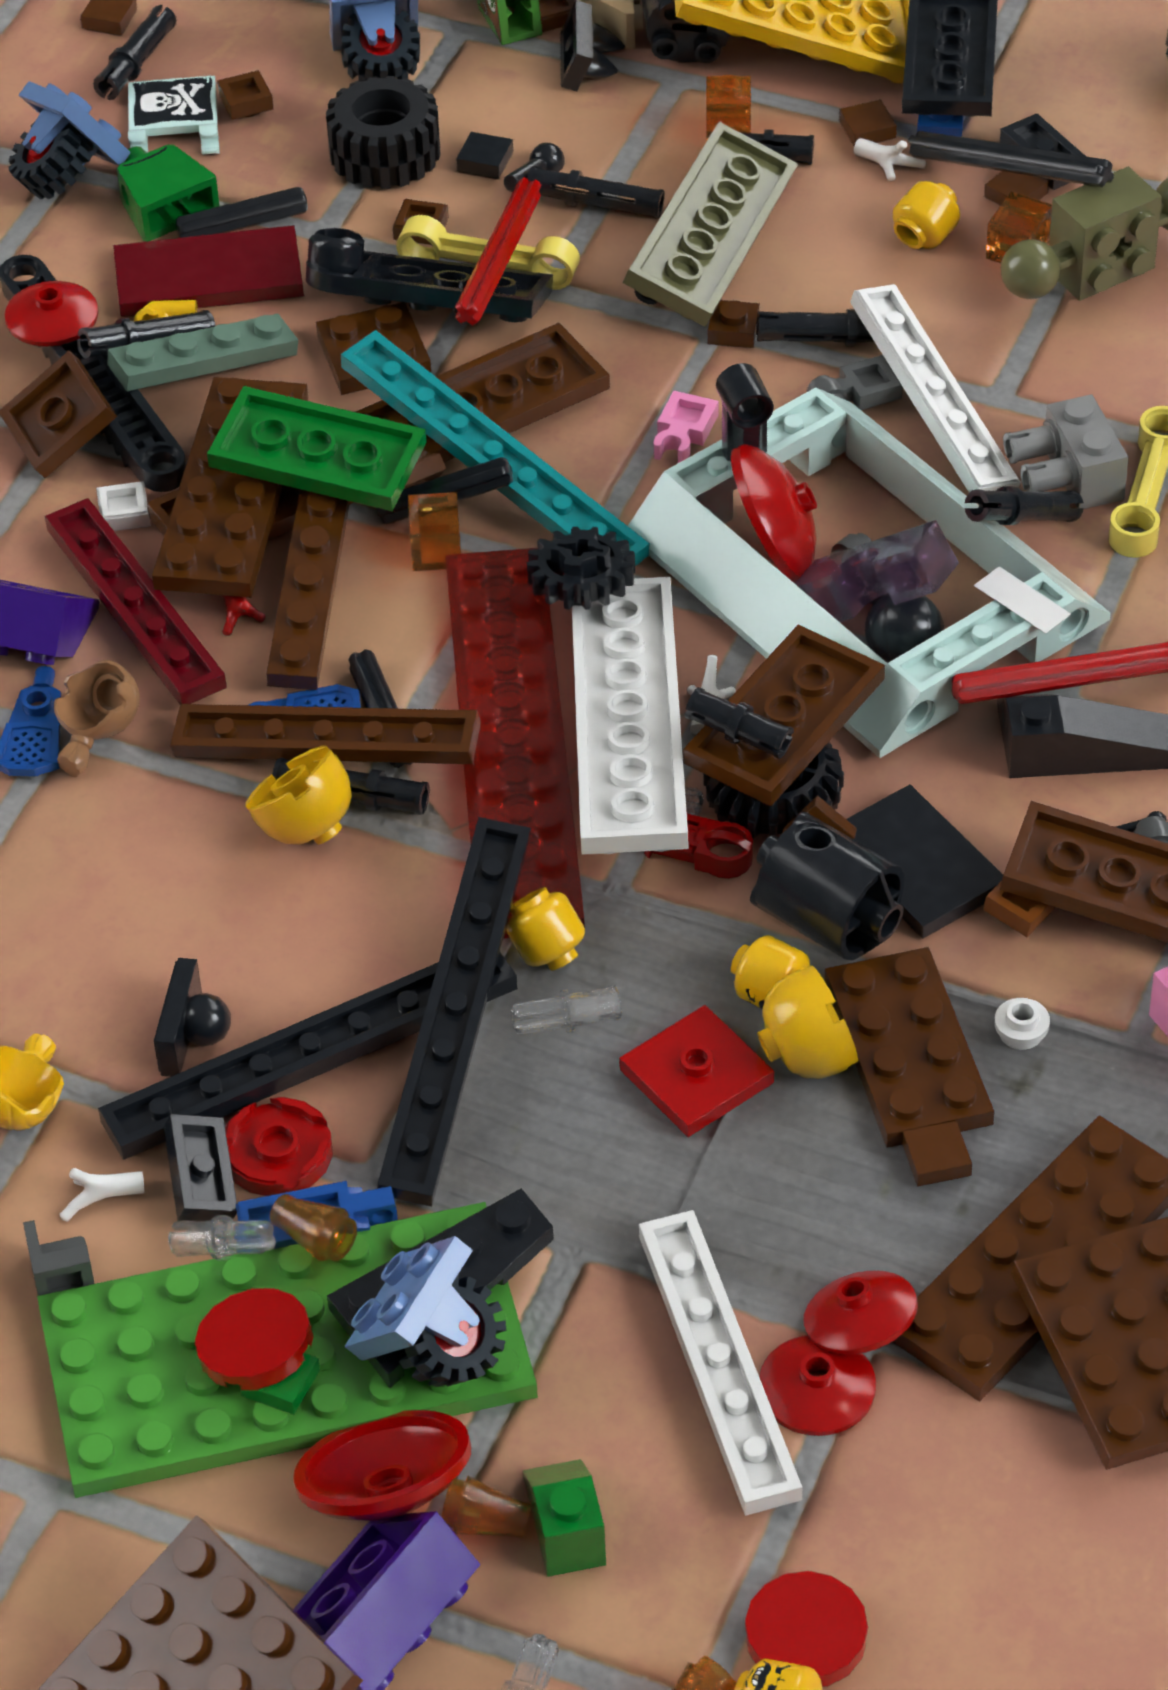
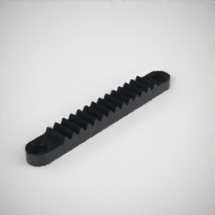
M32 255L13 256L5 260L0 266L1 287L8 301L18 292L31 285L47 281H57L44 262ZM23 275L34 276L32 279L26 281L13 280L14 278ZM77 340L59 346H38V348L42 347L44 356L46 358L49 357L51 365L69 350L81 361L117 415L100 433H105L108 444H113L117 456L121 455L124 466H129L139 481H144L147 489L155 492H167L180 487L186 467V457L183 449L138 389L132 391L125 390L107 365L108 354L84 358L78 349ZM159 463H171L174 465L171 469L165 471L151 469L152 466Z

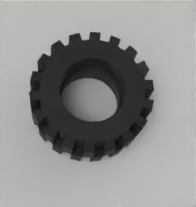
M386 76L385 78L370 77L366 81L350 83L349 88L340 89L336 93V98H331L329 101L328 110H326L330 161L331 165L335 166V171L339 176H346V181L353 184L362 183V187L366 188L377 186L381 187V189H391L390 186L399 185L402 187L409 185V181H418L425 177V172H431L435 168L436 161L439 160L441 154L438 105H436V99L433 94L427 93V88L423 85H414L412 80L406 78L399 80L394 76Z

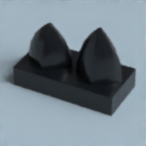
M578 0L575 1L560 32L561 87L573 91H578L584 77L598 79L618 73L615 65L602 53L625 49V45L613 33L601 25L592 22V5Z

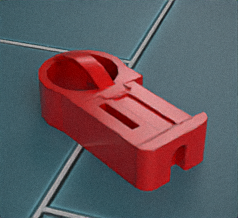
M687 813L689 849L663 852L644 851L645 856L649 859L652 853L691 862L695 863V870L709 873L718 878L730 879L741 876L752 866L753 838L744 826L737 823L721 822ZM727 843L737 845L744 851L737 856L720 857L713 854L710 850L717 845Z

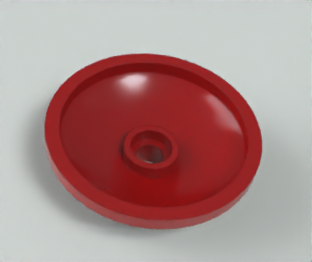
M742 444L734 448L731 452V465L735 483L747 515L763 547L779 571L793 583L798 584L808 579L814 564L817 540L816 528L811 512L817 509V503L812 490L805 481L798 484L793 475L780 461L761 449L748 444Z
M404 1410L385 1418L334 1431L318 1441L301 1457L296 1465L293 1476L298 1497L307 1507L332 1518L379 1521L399 1517L422 1507L446 1490L459 1477L470 1459L471 1441L464 1424L453 1416L429 1410Z

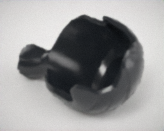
M906 552V554H903V557L898 559L895 566L897 577L896 590L876 601L869 610L865 621V636L870 649L887 663L944 630V622L939 609L928 597L919 592V581L923 575L924 566L922 559L913 552Z

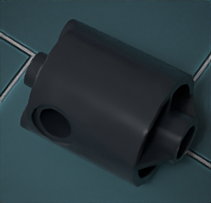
M642 0L647 39L651 44L653 54L657 58L680 63H711L719 58L721 49L727 44L731 36L730 34L703 24L694 25L682 18L676 17L674 0Z
M807 812L800 813L792 825L779 838L774 835L769 836L761 845L756 861L762 867L757 883L750 895V902L754 906L845 960H855L889 939L898 928L903 916V906L900 902L905 889V874L899 865Z

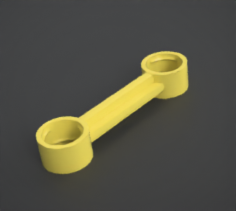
M416 215L406 221L396 242V249L398 254L402 256L434 260L446 258L477 263L488 239L447 233L445 227L436 219L426 215ZM411 236L422 237L429 241L433 247L421 246ZM549 236L541 239L536 247L517 244L506 268L552 274V290H560L571 283L580 261V255L577 248L568 240L557 236ZM543 258L556 259L565 266V269L554 268L548 265Z
M1155 406L1149 408L1141 415L1138 446L1142 451L1130 495L1127 503L1119 505L1111 513L1109 544L1115 552L1126 557L1146 556L1152 553L1158 544L1160 516L1156 511V506L1168 469V435L1156 434L1153 431H1168V406ZM1139 527L1146 531L1140 533H1133L1125 531L1122 528Z

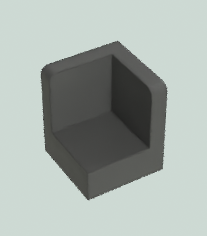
M35 1221L23 1222L38 1296L95 1284L84 1237L78 1236L39 1245Z

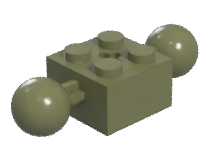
M1128 166L1114 172L1113 181L1106 183L1104 187L1083 185L1053 198L1049 245L1036 239H1026L1012 245L1005 253L1001 262V277L1004 285L1017 297L1037 299L1051 292L1059 281L1071 294L1081 301L1154 269L1159 227L1162 226L1168 230V178L1154 190Z

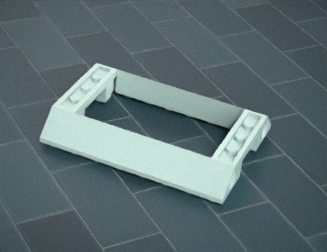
M816 387L773 411L767 421V454L781 463L789 460L809 477L830 465L831 459L846 451V456L986 572L991 573L1000 566L1071 613V615L1045 634L994 600L889 663L885 662L725 524L733 519V490L737 489L731 461H727L722 452V439L665 470L628 525L629 528L650 543L649 556L766 659L799 624L884 664L885 679L843 725L879 758H882L958 712V701L953 699L951 693V680L956 674L980 671L1014 650L1021 653L1031 663L1042 661L1110 620L1111 613L1006 527L995 520L971 521L967 517L964 508H979L976 503H965L967 496L853 403Z

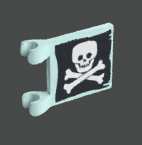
M215 75L128 82V141L130 148L140 146L148 153L147 136L199 132L202 155L220 153Z

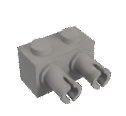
M1092 394L1047 404L1046 420L1043 426L1004 434V451L1011 464L1048 455L1050 458L1047 461L1021 466V481L1024 490L1043 492L1065 486L1067 490L1077 491L1081 495L1084 503L1075 505L1077 508L1084 509L1124 500L1128 455Z

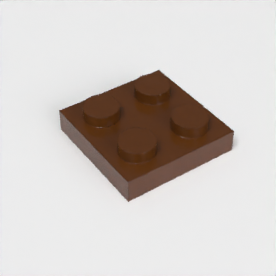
M405 302L385 305L380 308L349 315H340L316 322L318 340L341 395L368 389L341 367V354L374 330L382 334L431 373V360Z
M70 350L0 409V416L31 465L44 478L48 477L117 417L81 361Z

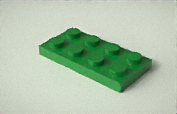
M243 386L207 452L208 465L215 469L393 511L427 443L426 429Z

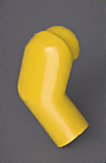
M152 301L136 313L134 321L197 312V301Z

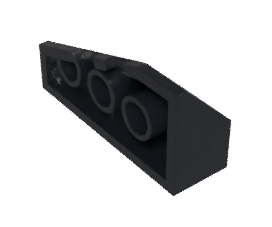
M1054 694L1019 695L997 699L1009 778L1168 769V714Z

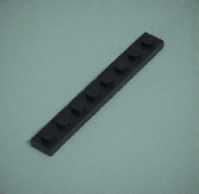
M482 817L478 818L377 1183V1189L391 1186L394 1199L431 1207L433 1205L509 920L510 909L513 905L529 845L531 832L529 827Z
M501 952L499 953L487 1002L518 989L517 975ZM438 962L98 1108L100 1122L120 1156L125 1160L166 1142L164 1125L170 1114L222 1118L245 1106L259 1102L420 1031Z

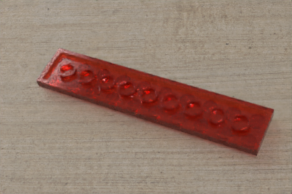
M538 548L445 555L458 709L477 710L481 721L473 764H463L470 846L479 817L531 828L530 841L513 903L537 889L546 887L549 893L560 892L567 896L585 928L550 605L546 604L545 594L535 596L532 585L528 584L526 562H529L528 552ZM505 931L503 939L510 938L507 932Z

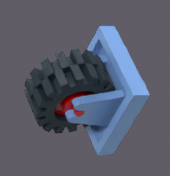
M329 0L333 51L342 50L344 68L348 67V75L352 79L358 75V81L361 82L376 76L377 78L394 76L396 79L402 80L404 78L408 79V73L414 75L417 70V63L420 60L418 0Z
M30 81L19 93V96L39 116L30 125L29 133L24 131L20 136L23 140L21 144L15 143L12 150L16 154L9 157L11 166L8 168L12 176L39 199H44V197L51 199L54 198L55 192L59 195L65 192V185L68 183L72 186L77 181L74 178L77 173L83 174L86 169L84 165L86 162H90L93 155L119 166L131 153L118 141L122 136L121 133L103 119H99L97 122L89 114L92 110L90 104L77 94L70 92L66 95L51 83L45 88Z
M456 1236L433 1244L427 1242L420 1248L407 1253L401 1251L390 1260L381 1275V1279L385 1282L375 1299L371 1298L366 1301L355 1314L351 1322V1326L355 1328V1331L344 1347L361 1361L404 1349L407 1355L398 1362L403 1369L416 1368L411 1377L419 1382L430 1379L429 1386L440 1387L447 1385L448 1387L477 1379L485 1374L484 1370L494 1367L498 1359L492 1354L503 1351L506 1342L497 1339L496 1334L506 1331V1320L495 1322L493 1314L502 1311L499 1301L487 1304L485 1300L492 1292L486 1286L474 1289L476 1279L469 1276L459 1279L458 1274L473 1250Z

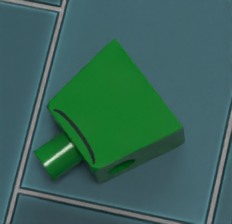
M167 144L148 153L140 146L131 147L128 149L131 153L117 168L122 203L144 242L152 241L176 231V218L179 216L220 206L217 179L214 173L175 145Z

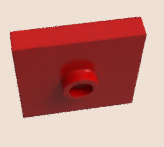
M703 1005L619 1058L620 1071L687 1137L692 1136L774 1083V1070L706 1005Z

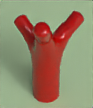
M221 595L227 609L226 622L222 630L224 635L230 636L237 620L241 616L247 615L260 623L265 620L266 615L252 606L245 597Z

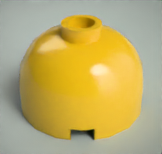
M323 745L310 749L287 762L286 765L290 769L277 780L272 774L256 787L245 802V806L251 813L253 820L269 837L285 844L300 845L314 840L317 845H320L332 839L342 829L339 821L349 809L352 798L350 780L337 755L327 746Z
M812 965L789 974L777 982L766 995L762 1008L765 1029L758 1031L757 1036L770 1062L780 1058L790 1072L804 1078L822 1079L847 1070L849 1066L858 1062V1056L845 1020H839L832 1005L836 1001L820 973Z

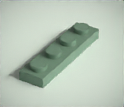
M279 314L262 315L254 319L230 324H219L211 328L187 333H176L168 337L144 342H133L129 345L108 349L107 365L125 390L132 391L297 355L299 340Z

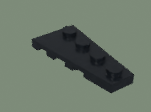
M521 1188L407 1252L418 1249L427 1242L433 1244L456 1236L473 1250L458 1274L459 1279L469 1276L477 1280L474 1289L486 1286L491 1290L496 1284L504 1285L554 1240L553 1225ZM390 1261L327 1295L328 1309L350 1337L355 1331V1328L351 1326L355 1314L366 1301L371 1298L375 1299L385 1283L381 1279V1275ZM404 1349L367 1360L388 1387L391 1388L404 1376V1369L398 1361L407 1354Z

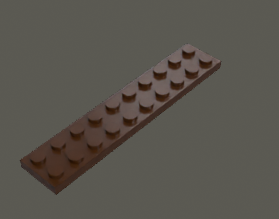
M560 323L435 376L507 433H512L610 389V374ZM383 400L355 411L356 413L415 426ZM426 434L427 443L418 460L434 453L440 454L443 462L455 458V456ZM283 486L268 541L293 530L300 489ZM179 489L147 502L149 518L163 535H165Z

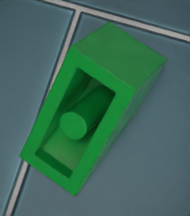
M578 1459L523 1470L524 1483L547 1577L605 1566V1526L592 1475L583 1461Z

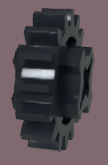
M578 526L572 527L571 534L564 535L556 530L553 532L552 541L540 538L537 541L538 549L529 550L528 552L529 562H526L528 584L532 585L535 596L545 594L546 604L549 605L561 600L564 602V609L569 610L575 605L589 610L591 602L599 601L605 606L609 605L610 595L624 597L626 595L625 586L634 585V574L636 573L635 553L630 551L628 540L617 541L616 532L614 531L602 536L599 535L598 527H592L590 530H580Z

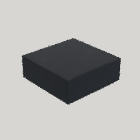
M471 131L456 158L457 171L499 179L514 152L513 139Z

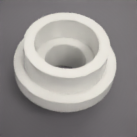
M1014 998L999 1006L995 1014L994 1024L997 1033L1007 1046L1026 1050L1038 1045L1047 1035L1050 1017L1046 1008L1039 1002L1028 998Z

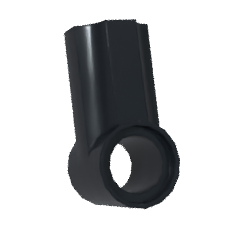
M739 363L729 366L721 372L716 381V389L722 400V452L727 461H731L732 450L742 444H748L767 452V421L774 409L773 401L757 370L752 365Z

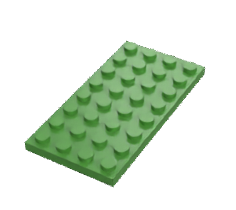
M486 1202L372 1225L370 1230L346 1233L339 1238L294 1244L248 1254L239 1253L37 1296L75 1498L309 1448L334 1431L385 1418L404 1410H429L456 1416L538 1398L536 1379L508 1282L504 1285L496 1284L490 1290L492 1293L485 1300L487 1304L499 1301L502 1311L493 1314L495 1322L506 1320V1331L496 1334L497 1339L506 1341L503 1351L492 1354L498 1359L497 1363L493 1368L484 1370L485 1374L477 1379L448 1387L447 1385L440 1387L429 1386L430 1379L421 1382L411 1377L416 1368L411 1367L404 1369V1376L389 1388L368 1360L361 1361L344 1347L350 1336L328 1309L327 1295L387 1263L399 1252H407L487 1207ZM252 1288H275L294 1295L305 1306L314 1338L312 1346L310 1347L308 1344V1348L304 1353L319 1358L320 1371L294 1415L241 1396L239 1384L226 1383L227 1388L218 1385L203 1371L195 1345L199 1324L212 1307L230 1295Z

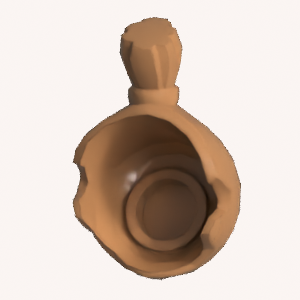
M98 661L80 672L68 675L64 681L66 687L64 696L54 701V712L59 723L72 735L70 743L62 749L57 758L61 769L70 776L77 777L85 770L89 761V750L92 748L94 740L106 739L124 731L133 721L138 710L140 695L134 677L124 667L114 661Z

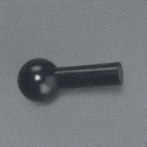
M549 142L537 145L530 154L529 162L505 176L503 180L505 188L513 192L520 179H528L532 166L559 172L565 164L563 151L556 144Z

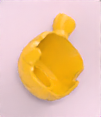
M32 1034L25 1041L23 1051L0 1045V1128L16 1131L30 1129L42 1123L58 1102L64 1081L61 1074L47 1063L55 1053L56 1044L44 1034Z

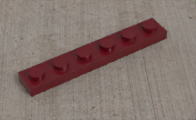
M89 498L45 516L46 528L49 534L179 704H192L227 688L223 670L160 590H154L153 580Z

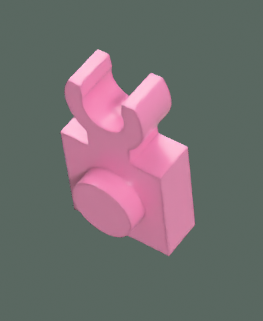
M673 391L657 421L658 434L654 438V459L660 460L663 453L667 450H677L678 463L691 456L690 443L703 446L719 415V401Z

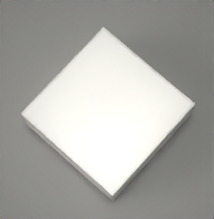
M144 481L96 488L99 512L114 531L151 526Z

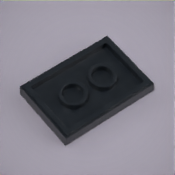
M911 784L847 818L857 828L855 841L902 868L905 874V889L900 902L903 906L902 918L922 939L984 905L986 896L1002 881L1003 874Z

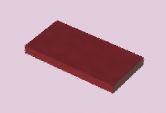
M295 225L113 245L121 317L136 315L139 310L152 301L196 300L197 308L304 296Z

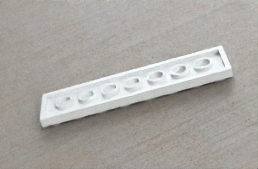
M670 577L635 578L633 586H625L626 595L624 597L610 595V604L606 606L599 601L591 602L589 610H585L582 606H572L582 855L640 851L663 852L689 849Z

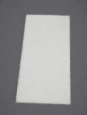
M1000 566L974 585L1045 634L1071 615V613Z

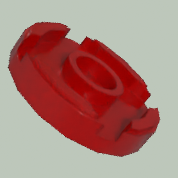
M278 1097L270 1098V1104H263L258 1107L256 1102L243 1107L233 1116L225 1128L233 1182L249 1193L270 1196L309 1188L326 1173L333 1157L332 1137L327 1121L319 1110L305 1101Z
M252 1288L230 1295L212 1307L199 1324L195 1345L202 1369L214 1383L226 1388V1383L239 1384L241 1390H258L277 1384L297 1371L305 1360L303 1353L308 1348V1344L310 1347L312 1346L314 1335L306 1308L294 1295L275 1288Z
M812 1571L784 1574L766 1583L750 1601L745 1619L748 1653L755 1663L762 1659H772L815 1669L820 1677L822 1687L829 1686L847 1677L863 1658L868 1635V1623L864 1605L852 1588L833 1576Z

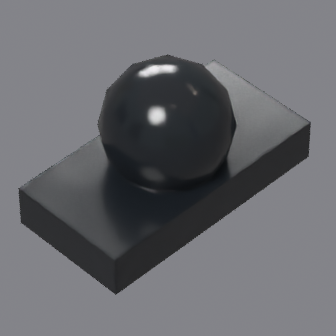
M178 957V961H175L154 1037L158 1070L161 1072V1076L169 1077L181 1073L189 1043L201 1047L214 1045L225 1038L231 1026V1013L224 1001L218 996L202 993L197 959Z

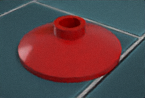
M66 281L41 282L21 290L12 297L5 309V323L9 332L24 343L43 347L59 346L81 338L77 335L79 329L84 327L91 328L95 325L98 318V305L93 294L78 284Z
M878 1270L856 1272L829 1283L811 1299L804 1313V1327L812 1343L824 1351L841 1355L866 1353L891 1343L910 1327L917 1314L918 1300L912 1285L900 1275Z
M807 1335L790 1339L775 1348L764 1361L759 1375L776 1421L785 1428L804 1435L826 1436L837 1434L853 1427L866 1416L873 1404L876 1393L875 1373L871 1363L863 1353L853 1355L830 1353L817 1347ZM821 1372V1373H824L825 1375H823V1376H813V1375H811V1374H809V1373Z

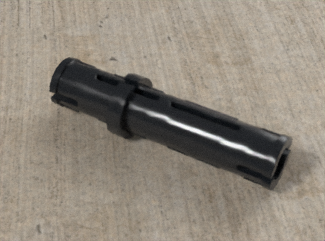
M163 5L155 6L129 40L110 54L108 65L93 81L94 89L100 97L104 98L108 91L113 88L108 94V100L115 99L129 81L135 80L141 74V67L145 60L176 25V16L170 8L166 7L161 15L157 17L162 11Z
M532 166L528 174L530 182L535 179L540 182L539 193L541 196L565 200V205L576 207L578 203L617 211L653 216L654 218H660L665 199V191L662 189L656 190L621 182L585 177L582 171L571 170L569 174ZM602 193L612 194V195H617V196H623V197H628V198H634L635 200L626 199V198H621V197H615V196H610V195H605V194H602Z
M846 309L845 313L757 312V342L831 341L845 342V346L855 347L857 342H874L855 309Z
M208 310L141 321H130V318H122L116 320L112 325L79 329L77 335L79 337H87V339H77V345L80 354L84 358H91L108 354V349L129 345L133 342L154 340L172 336L176 333H187L211 328L216 325L212 313Z
M1003 486L996 491L972 490L968 493L965 503H978L979 508H964L967 517L971 521L995 520L1001 525H1016L1021 521L1028 520L1077 521L1081 517L1084 508H1070V504H1081L1084 502L1081 495L1073 490L1037 492L1022 491L1015 486Z
M278 758L276 760L272 773L276 780L290 770L286 765L290 760L286 758ZM372 769L370 773L346 770L350 780L351 802L362 803L367 810L379 811L381 807L415 812L419 815L425 813L430 796L428 782L387 777L385 771Z

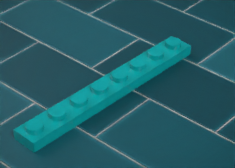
M374 330L341 354V367L416 427L426 429V434L467 467L499 457H505L513 470V482L497 490L552 534L558 530L564 535L571 534L572 527L576 526L580 530H590L592 527H598L599 535L604 536L614 531L616 532L617 541H629L630 551L635 553V566L649 556V542L378 331Z

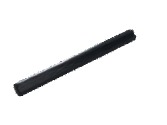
M918 131L916 135H911L907 142L911 145L909 153L917 158L1096 187H1104L1106 183H1111L1114 179V174L1112 173L1113 164L1106 159L926 131Z

